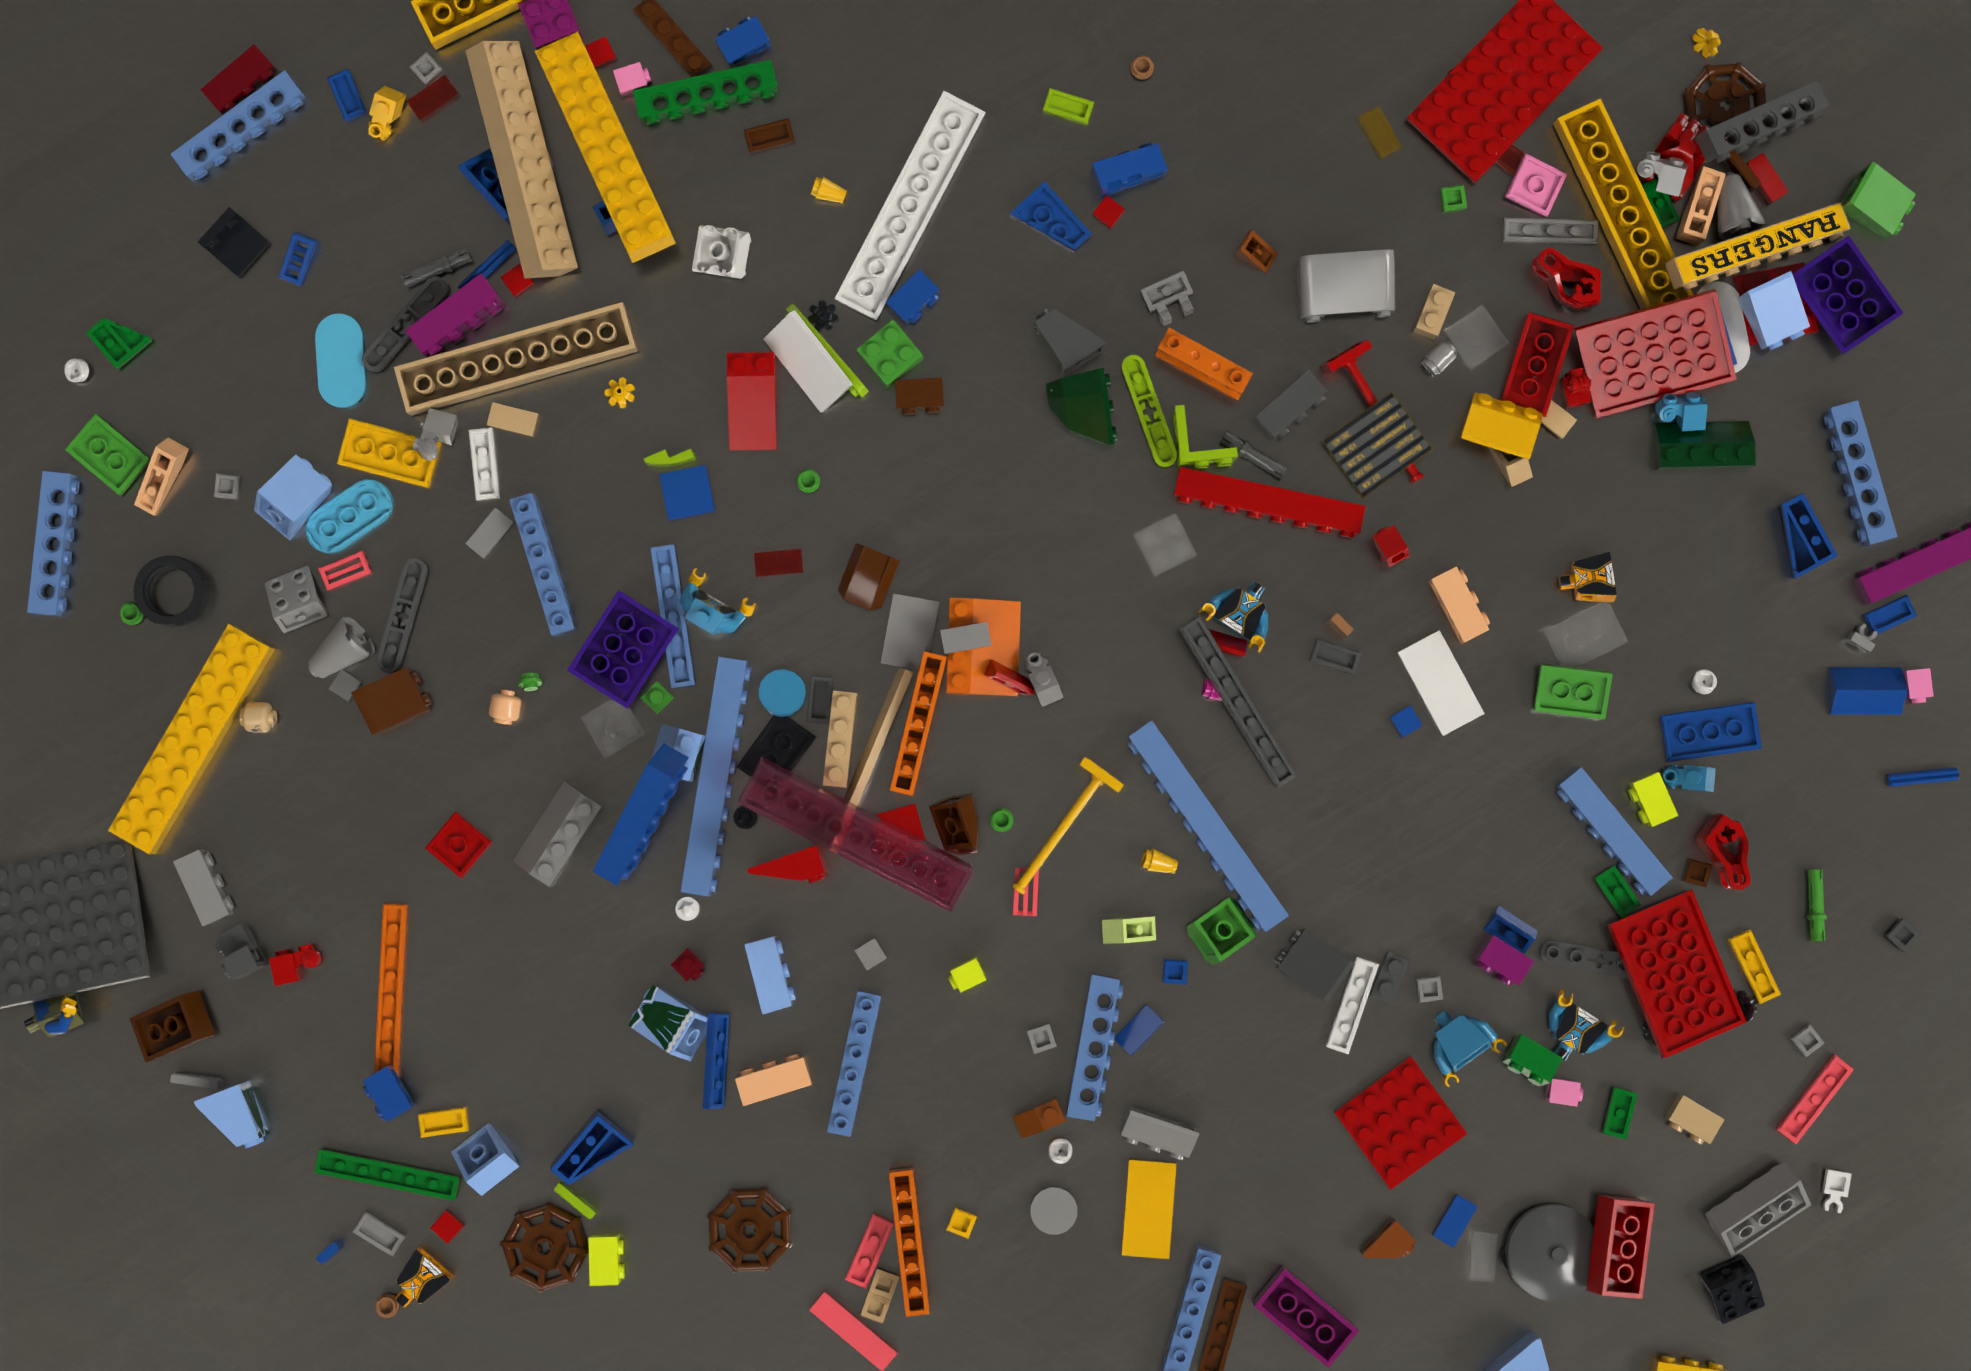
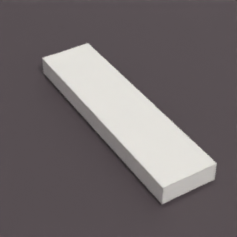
M1357 956L1355 957L1354 965L1350 971L1325 1045L1326 1047L1349 1054L1379 964Z

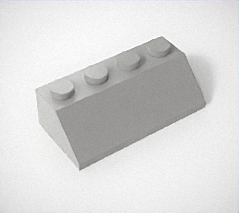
M564 781L513 859V862L548 887H553L602 812L604 806Z
M1784 1161L1780 1165L1772 1167L1769 1172L1760 1178L1754 1179L1739 1192L1733 1193L1730 1198L1721 1204L1712 1207L1705 1215L1724 1247L1733 1258L1811 1206V1203L1801 1180Z

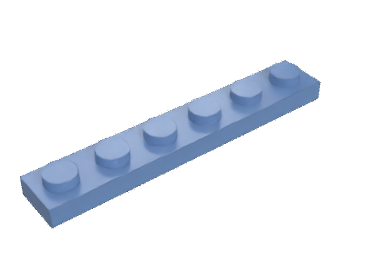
M675 545L652 547L651 555L660 615L663 619L679 628L666 648L671 688L693 686L696 684L685 610L680 604L682 590Z

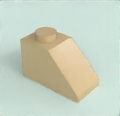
M1490 448L1502 475L1511 487L1533 477L1528 459Z

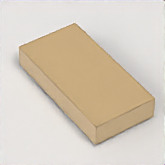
M492 402L487 426L534 437L539 414Z

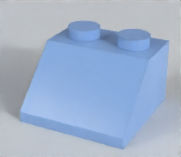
M487 1123L451 1151L466 1183L481 1196L519 1167L513 1153L490 1123Z

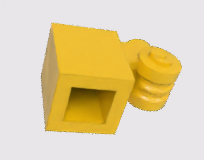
M387 86L382 87L374 94L369 115L373 116L372 121L368 124V134L374 138L379 137L380 140L385 141L391 135L392 129L389 124L401 116L406 94Z

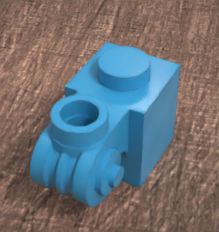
M1690 392L1678 397L1674 394H1665L1663 399L1659 400L1655 405V411L1662 421L1671 422L1676 417V422L1682 431L1705 430L1708 404L1701 394Z
M1671 764V766L1663 768V782L1666 786L1675 789V786L1682 785V789L1714 792L1716 768L1684 765V769H1681L1677 765Z

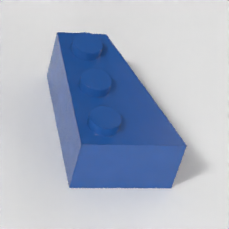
M1151 142L1139 146L1137 150L1124 151L1114 157L1094 162L1091 168V174L1100 198L1163 176L1168 171L1159 144L1152 145Z
M1804 493L1780 505L1793 579L1838 556Z
M596 1110L550 1164V1171L570 1185L595 1170L596 1167L604 1162L613 1159L617 1154L634 1146V1140Z

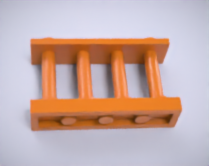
M1170 327L1155 354L1157 358L1236 401L1240 398L1253 374Z

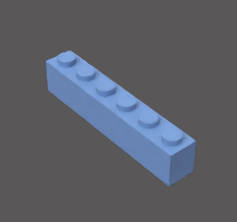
M1577 767L1555 785L1559 789L1557 791L1559 797L1565 803L1570 802L1574 807L1572 810L1573 814L1580 821L1584 820L1589 825V828H1587L1588 832L1594 839L1597 840L1599 838L1603 842V850L1610 858L1615 857L1620 863L1618 868L1626 877L1628 875L1631 876L1635 881L1633 883L1634 888L1641 895L1645 893L1646 896H1652L1673 878L1582 767Z

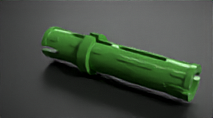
M1823 869L1807 870L1809 915H1807V920L1810 922V941H1826L1825 919H1827V915L1824 914Z

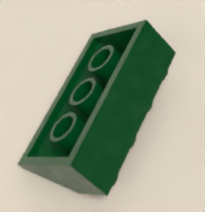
M1749 421L1706 422L1705 430L1682 431L1677 422L1654 423L1655 470L1744 469L1756 466L1755 439Z

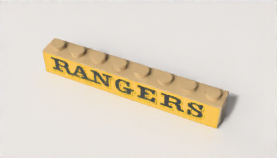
M1840 202L1678 256L1666 262L1665 265L1674 290L1684 288V291L1697 287V282L1704 280L1705 284L1718 280V275L1725 273L1726 277L1739 273V268L1746 266L1747 270L1760 266V261L1767 259L1768 263L1781 259V254L1788 252V255L1791 256L1803 251L1801 247L1808 245L1809 249L1822 245V240L1828 238L1830 242L1843 238V233L1851 228Z

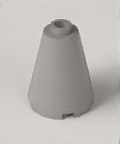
M1734 172L1725 173L1726 175L1717 201L1719 239L1723 241L1732 239L1734 236L1764 228L1763 225L1766 226L1765 219L1741 176Z
M342 617L308 660L310 673L316 678H326L370 657L375 653V647L371 638L365 639L363 633L366 631L350 617L345 619Z

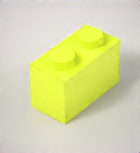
M1654 772L1629 783L1631 789L1628 790L1631 800L1634 803L1637 802L1640 808L1638 816L1643 825L1647 824V827H1654L1678 816L1659 772Z
M977 957L950 969L951 975L948 976L953 989L958 988L960 993L986 981V976Z
M620 1234L590 1235L588 1238L590 1286L619 1285L621 1279L625 1278V1265L620 1264V1255L624 1254V1240H620Z

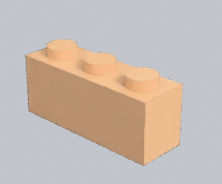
M1456 566L1428 581L1461 644L1489 630L1487 626L1490 624L1485 612H1480L1476 604L1479 603V600L1473 590L1469 591L1466 585L1468 579L1462 569L1458 570Z
M797 1053L785 1057L786 1062L777 1065L776 1061L762 1064L763 1069L753 1071V1068L740 1071V1076L736 1077L735 1081L743 1106L812 1085L813 1081L805 1056L799 1057Z

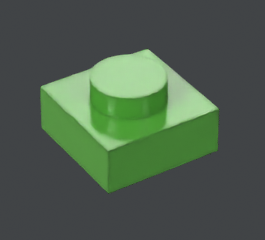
M658 681L641 697L656 714H659L675 698Z

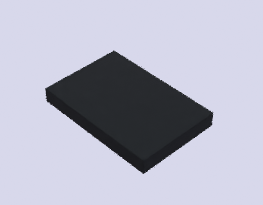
M773 715L736 767L770 792L776 794L814 742L816 736L788 716L779 717Z

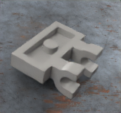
M1184 271L1140 290L1149 312L1157 310L1163 326L1172 323V317L1166 307L1171 303L1179 302L1184 317L1193 313L1194 308L1188 298L1189 295L1193 294V290Z

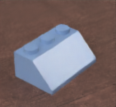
M776 936L744 944L762 1014L792 1006V1000H796L793 986L788 987L786 977H789L790 974L787 963L782 964L780 954H783L784 950L781 940H776Z

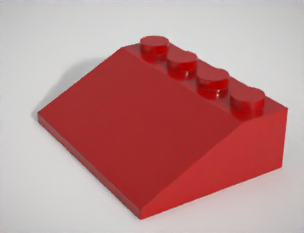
M821 844L747 869L748 874L799 881L808 879L809 884L826 878L825 873L830 871Z

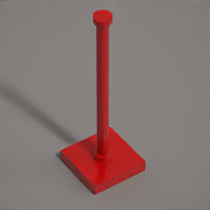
M1363 340L1321 364L1320 367L1324 374L1331 373L1342 366L1344 369L1347 368L1371 408L1378 401L1355 363L1358 356L1373 348L1369 340ZM1413 462L1405 467L1411 476V483L1424 477L1423 473L1417 470Z

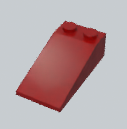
M1533 312L1528 313L1501 401H1511L1523 408H1533L1542 413L1543 417L1547 416L1575 328L1574 324Z
M727 353L729 450H777L775 353Z

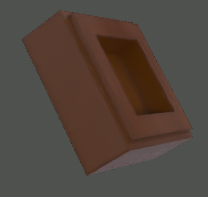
M1688 858L1682 881L1706 888L1713 865Z

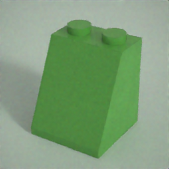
M1872 161L1860 170L1844 198L1842 206L1847 217L1887 239L1893 234L1897 235L1902 228L1903 222L1901 220L1904 214L1908 215L1914 207L1915 202L1912 200L1916 194Z

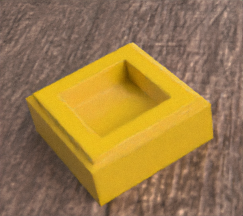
M955 1207L946 1230L968 1239L977 1215Z

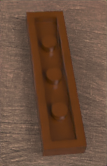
M643 0L633 9L634 13L690 77L703 75L713 67L656 0Z
M1223 1279L1197 1371L1224 1370L1247 1285Z

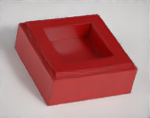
M606 36L585 45L595 69L616 60Z
M1106 195L1092 215L1111 229L1125 209Z
M520 264L500 277L514 297L534 284L530 278H524Z
M447 1209L430 1229L448 1244L465 1225Z

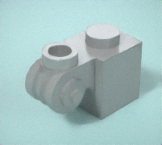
M1647 151L1646 156L1640 160L1637 166L1638 174L1643 178H1648L1653 173H1656L1659 178L1656 191L1679 197L1688 164L1676 157L1661 159L1659 153Z
M429 408L427 416L423 415L420 429L423 431L421 437L416 436L413 450L418 451L425 460H434L438 456L436 442L452 445L458 427L457 415Z
M1040 652L1029 654L1025 658V670L1030 672L1029 678L1041 706L1044 707L1064 698L1051 666L1047 667V658H1044Z

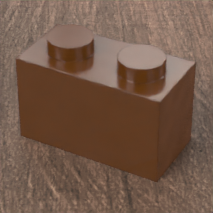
M942 377L895 380L897 411H902V415L916 414V410H925V413H939V409H944Z

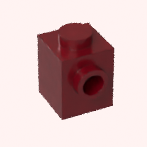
M689 947L670 965L688 982L691 978L696 981L705 972L702 968L706 963Z

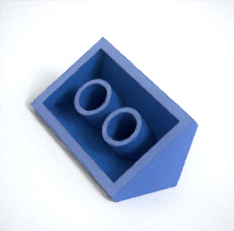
M488 149L459 164L458 169L510 226L492 151Z
M1829 667V715H1902L1908 689L1901 667Z

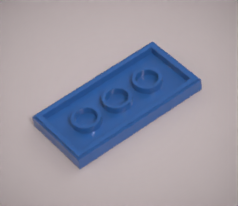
M1755 702L1659 715L1666 762L1762 749Z

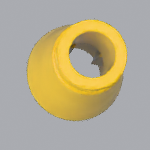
M816 177L810 195L815 196V199L843 203L847 190L825 177Z
M1154 848L1151 850L1146 849L1141 861V867L1146 868V871L1174 874L1178 865V860Z

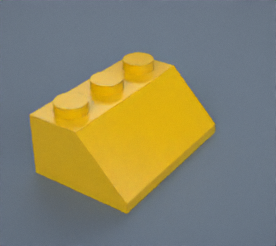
M1474 392L1465 418L1461 438L1530 460L1543 414L1533 408H1523L1511 401H1501L1492 398L1488 394Z

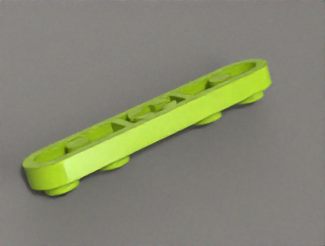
M791 303L785 309L787 314L784 316L786 317L794 310L798 313L853 385L848 389L854 397L859 395L863 398L869 392L868 389L798 308Z
M1129 355L1122 362V373L1151 454L1159 467H1170L1177 459V451L1148 370L1140 356ZM1144 400H1147L1150 408L1156 409L1153 412L1155 423H1151L1148 414H1143V411L1146 409Z

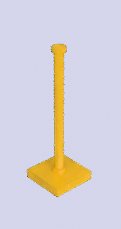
M1086 756L1079 765L1092 773L1090 777L1092 780L1017 883L1014 882L1012 885L1021 894L1025 893V887L1099 785L1102 786L1106 783L1118 793L1124 786L1121 781Z

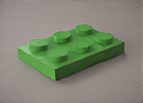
M97 414L90 419L65 449L120 496L123 495L151 460Z
M1541 663L1533 709L1538 712L1605 719L1613 673L1611 671Z

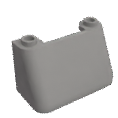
M1394 250L1315 254L1301 256L1297 260L1296 273L1300 319H1306L1307 323L1320 322V317L1332 314L1372 312L1377 314L1378 318L1390 317L1391 313L1395 312Z

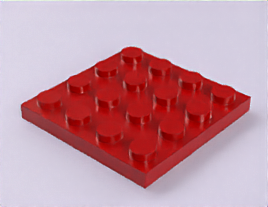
M1411 1056L1334 1111L1390 1190L1467 1135V1132Z

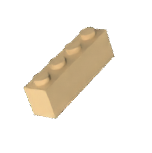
M833 691L823 778L824 786L848 788L857 693Z

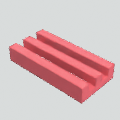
M363 551L318 568L327 591L372 574ZM358 558L361 560L357 564L326 576L325 572ZM361 567L364 568L363 571H360L356 574H353L331 584L329 583V580L347 574Z
M1015 867V883L1019 881L1020 872L1024 873L1027 868ZM1039 869L1034 875L1032 911H1028V883L1023 894V911L1018 910L1019 892L1014 889L1013 915L1037 916Z

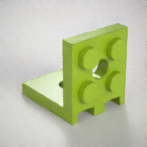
M1185 405L1174 407L1172 413L1178 468L1193 466V470L1207 469L1209 464H1217V467L1220 468L1229 467L1235 462L1238 457L1237 447L1189 452Z

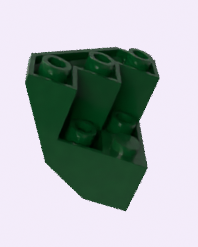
M1104 368L1059 378L1046 383L1049 410L1067 432L1106 447H1113L1114 440H1118L1116 427L1112 426L1111 414H1114L1113 401L1109 400L1107 388H1111L1109 373H1104Z

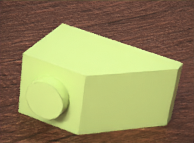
M1155 916L1102 920L1103 944L1156 940Z

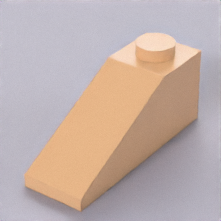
M1705 166L1702 167L1682 215L1675 239L1696 246L1706 239L1726 175L1725 173Z
M170 438L165 439L155 447L134 503L135 506L153 516L157 515L183 466L189 448Z

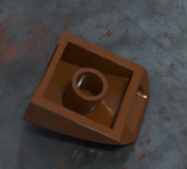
M856 543L838 588L843 600L867 610L882 608L900 561Z
M973 793L952 796L929 806L945 851L958 855L978 853L979 821Z

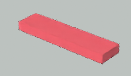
M1833 1054L1780 1122L1776 1130L1792 1143L1797 1144L1854 1069L1837 1055Z
M826 1291L822 1293L809 1309V1311L881 1371H884L898 1354L894 1348Z

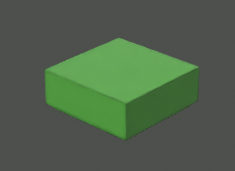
M1464 184L1439 189L1443 212L1467 209Z

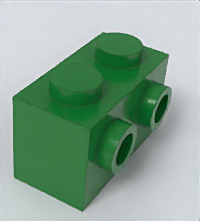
M1521 1034L1514 1037L1502 1062L1507 1064V1068L1512 1072L1522 1073L1529 1077L1528 1081L1532 1084L1543 1086L1551 1083L1563 1058Z

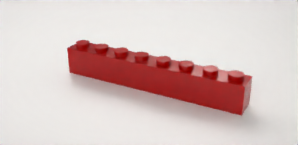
M1179 467L1173 497L1178 498L1177 502L1191 504L1192 501L1200 502L1201 507L1214 509L1215 506L1224 507V512L1237 514L1238 511L1247 512L1248 517L1261 519L1262 515L1271 517L1270 521L1284 524V520L1294 522L1293 526L1307 529L1308 525L1317 527L1316 531L1330 534L1331 530L1340 532L1339 536L1354 538V535L1358 536L1360 534L1366 508L1364 505Z

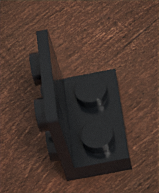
M230 207L198 241L203 248L215 256L237 277H240L269 245L267 239Z
M1744 1255L1700 1273L1702 1282L1712 1296L1722 1324L1765 1306L1755 1271Z

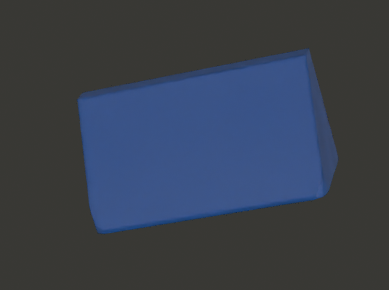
M1501 906L1496 908L1483 928L1484 931L1501 939L1522 954H1525L1536 940L1538 934L1536 929Z
M1146 1004L1114 1037V1040L1132 1056L1164 1021Z

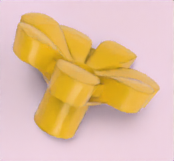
M1705 28L1697 29V33L1692 36L1693 40L1698 42L1693 46L1694 51L1699 52L1702 50V56L1705 58L1710 55L1715 56L1718 52L1717 47L1721 44L1719 35L1712 29L1708 31Z
M624 377L619 378V382L612 379L608 383L611 388L605 389L604 395L611 397L608 401L609 405L615 406L618 403L620 408H626V401L633 402L635 396L630 393L635 390V386L633 384L626 385L627 379Z

